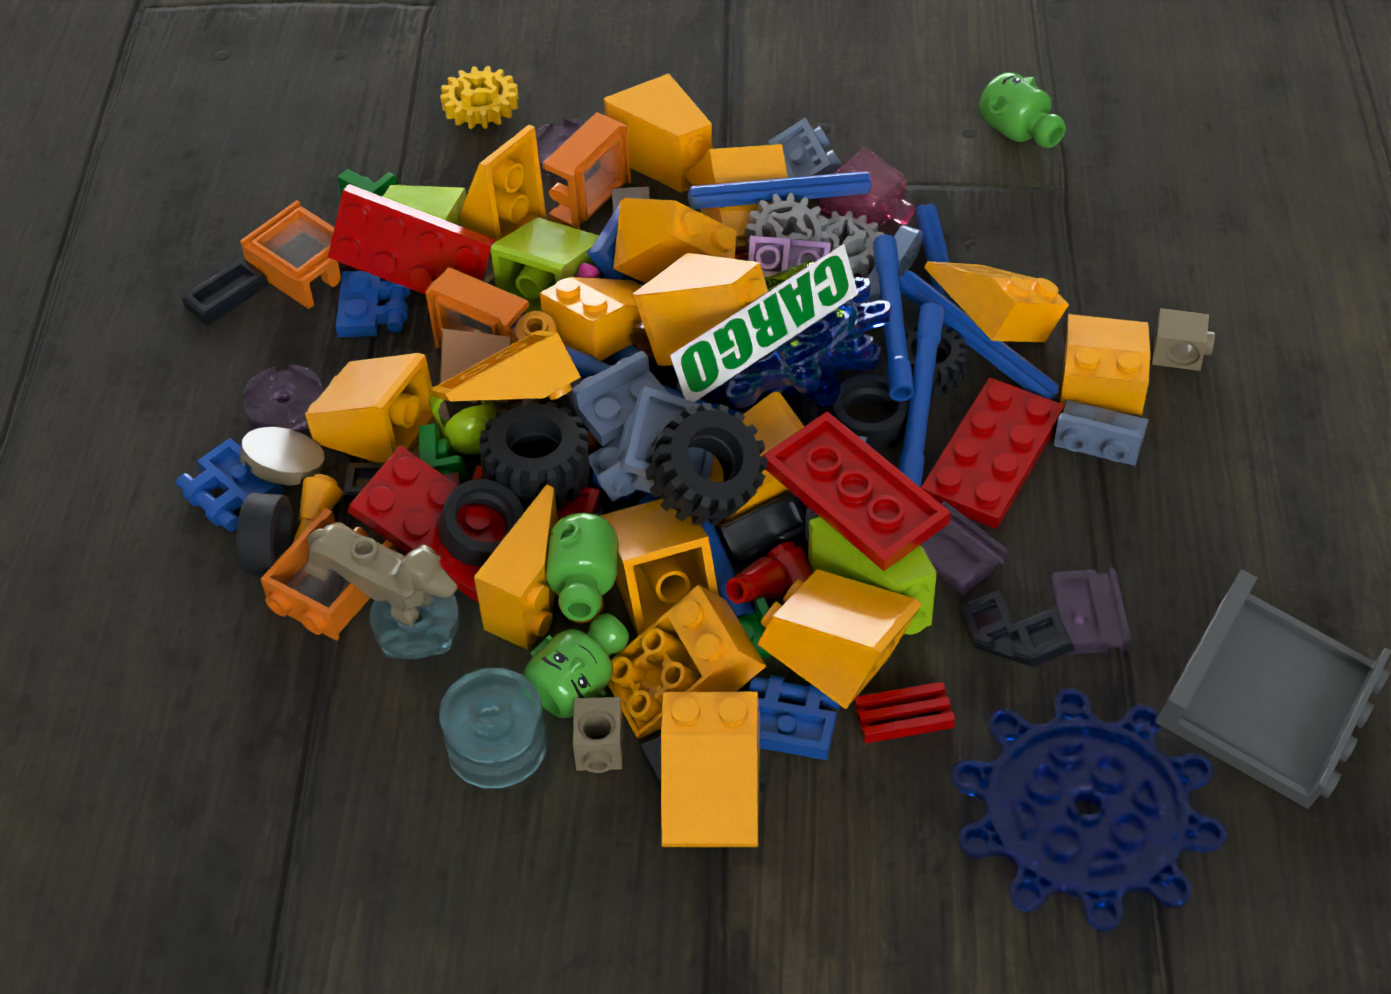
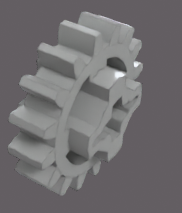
M793 193L788 194L786 201H781L777 194H773L771 205L761 200L757 211L751 210L749 224H746L744 236L749 238L746 250L749 251L750 236L829 242L830 233L825 232L829 223L828 219H818L821 208L819 206L811 210L807 208L808 198L806 197L800 203L794 202Z
M836 211L832 212V218L828 219L829 223L825 231L830 233L828 242L831 243L830 252L844 244L853 278L854 274L857 273L865 278L868 277L869 268L874 269L875 267L873 241L876 237L884 235V233L878 232V224L876 222L867 225V216L865 215L855 219L851 211H848L845 216H839ZM822 215L818 217V219H827Z

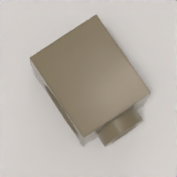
M1160 308L1154 336L1152 365L1201 371L1204 355H1212L1215 332L1208 331L1209 314Z
M620 697L574 698L573 750L576 771L587 770L593 773H603L608 770L623 769V718ZM597 736H604L602 739H592Z

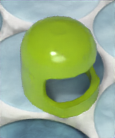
M431 395L429 400L430 408L442 430L444 438H449L453 450L464 455L480 454L481 432L486 430L485 424L490 418L497 419L496 413L498 410L495 403L481 400V405L463 409L453 415L450 420H447L438 413L440 404L444 400Z

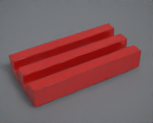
M944 682L857 696L854 699V708L864 743L954 728L955 716L950 711L951 704L949 697L945 695L946 688ZM939 711L940 713L936 715L913 718V715L925 714ZM890 719H895L896 721L870 726V723Z

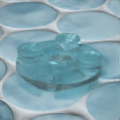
M454 594L446 598L433 595L434 599L427 607L423 605L415 607L420 613L421 618L424 619L413 623L411 627L391 616L392 607L389 602L375 600L370 609V624L375 641L382 647L385 656L392 659H419L433 654L441 655L449 651L453 644L452 639L457 634L460 625V614Z

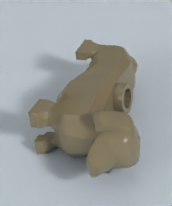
M339 522L327 525L323 529L314 530L307 539L309 554L305 565L306 572L326 581L330 576L327 569L336 571L370 598L376 601L389 602L392 607L391 616L409 627L419 618V612L415 607L421 605L427 607L434 599L433 595L444 598L450 597L458 588L456 583L441 567L440 555H437L431 547L424 544L404 556Z

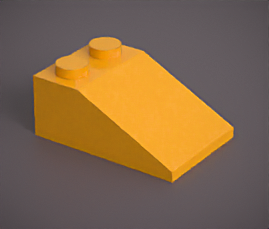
M527 125L479 163L460 212L461 226L463 228L495 239V242L537 217L547 220L535 127Z
M927 261L924 267L991 341L1046 342L1069 306L1058 294V287L1044 278H1034L978 264Z
M569 277L558 281L556 285L540 292L542 312L549 314L553 318L556 332H558L565 346L594 356L597 360L602 361L632 345L629 334L633 332V327L642 320L633 293L643 287V285L634 280Z
M1068 314L1060 403L1066 405L1067 400L1120 413L1142 416L1150 369L1148 322Z
M537 330L429 390L433 397L446 401L545 398L547 396L550 400H554L570 392L573 389L570 383L578 380L581 376L558 332Z
M547 484L474 576L484 630L526 650L531 648L538 637H543L548 632L553 620L555 592L549 588L545 574L551 529L558 522L554 487Z
M663 692L661 728L662 847H758L760 758L758 692Z

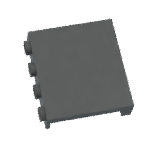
M1241 569L1155 723L1309 809L1319 795L1328 798L1336 787L1341 773L1334 769L1338 761L1343 763L1347 761L1357 744L1358 738L1351 734L1355 726L1361 729L1366 723L1374 708V704L1369 702L1368 699L1371 693L1377 695L1381 691L1391 671L1384 668L1391 650L1385 647L1375 661L1363 656L1250 594L1258 577Z

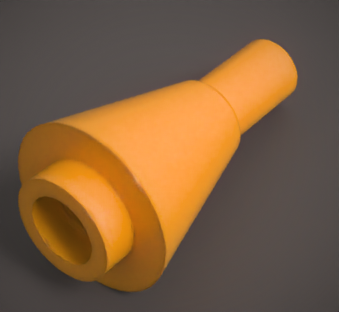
M531 311L524 314L517 321L515 327L516 336L519 340L537 330L556 332L553 318L542 311Z
M316 474L314 477L303 479L299 516L300 525L293 543L325 508L332 511L343 496L342 490L337 486L338 483L333 478L323 474Z

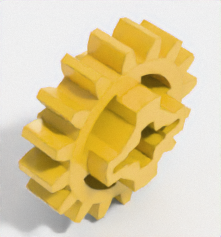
M474 66L470 73L460 70L458 71L459 78L448 77V85H442L441 87L442 110L445 111L447 119L455 118L457 126L467 122L469 129H473L476 124H481L486 129L489 122L493 121L495 124L500 125L502 116L511 118L512 110L518 109L517 84H514L511 75L504 77V70L502 69L497 70L495 73L491 72L490 66H486L483 71H478L477 67Z

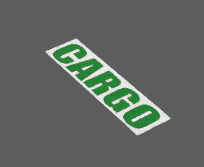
M842 244L671 354L670 356L684 398L692 402L697 401L858 295L845 245Z

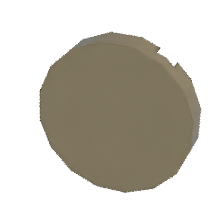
M263 427L248 432L242 439L239 451L240 461L244 466L246 463L252 467L251 473L274 484L289 486L301 484L302 479L320 474L325 460L324 451L316 441L305 434L279 427Z

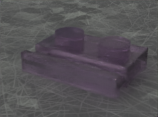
M944 501L941 505L951 512L950 523L922 543L921 546L936 569L937 574L961 594L965 595L990 575L996 565L1007 561L1008 549Z
M1109 569L1108 573L1096 574V570L1052 572L1050 586L1054 606L1057 607L1075 650L1064 655L1109 652L1110 648H1122V651H1129L1131 636L1116 569Z

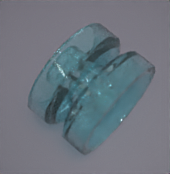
M483 668L465 674L449 687L441 700L439 722L444 736L446 753L452 769L465 782L481 788H505L522 782L538 769L546 754L547 743L542 702L536 687L522 674L505 668Z

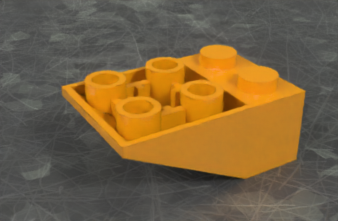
M698 584L611 659L613 673L608 686L614 697L621 698V708L636 737L642 739L662 728L663 692H737L762 671L766 664L728 602Z

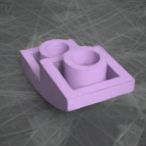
M750 236L748 261L759 262L764 277L790 279L830 253L831 243Z

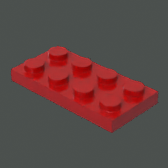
M348 184L342 193L327 258L426 295L431 282L437 280L448 267L484 282L491 259L490 248L496 240Z
M989 377L921 488L947 510L998 529L1057 428L1059 415L1063 413L1065 405Z
M828 411L762 455V457L767 458V468L765 469L883 571L887 570L950 523L951 512Z
M400 445L352 501L348 513L407 554L422 544L431 547L437 555H440L441 567L456 583L457 589L479 604L474 576L481 567L464 564L453 557L442 544L438 531L440 513L444 503L458 485ZM478 503L464 505L457 513V525L465 535L475 541L484 543L497 542L506 533L507 525L504 518L487 505Z

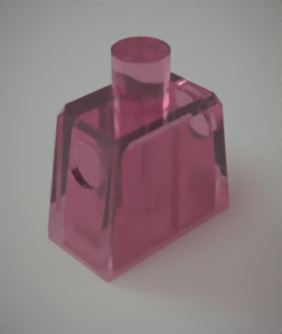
M866 147L833 174L866 171L870 174L872 188H870L869 192L859 195L820 198L821 213L832 217V212L834 211L839 216H845L848 211H851L853 218L858 219L860 216L865 215L867 216V225L876 222L878 228L890 218L902 225H906L915 212V206L906 201L907 179L905 175Z

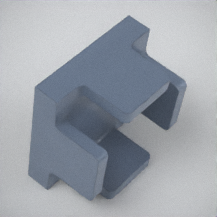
M647 386L641 388L638 393L635 409L624 423L616 454V460L621 461L620 469L636 474L631 485L633 488L651 493L650 488L655 483L654 480L646 479L645 471L651 465L646 462V457L652 448V442L677 414L680 415L685 408L692 405L697 409L700 404ZM688 448V457L693 469L701 477L709 480L714 455L702 448Z

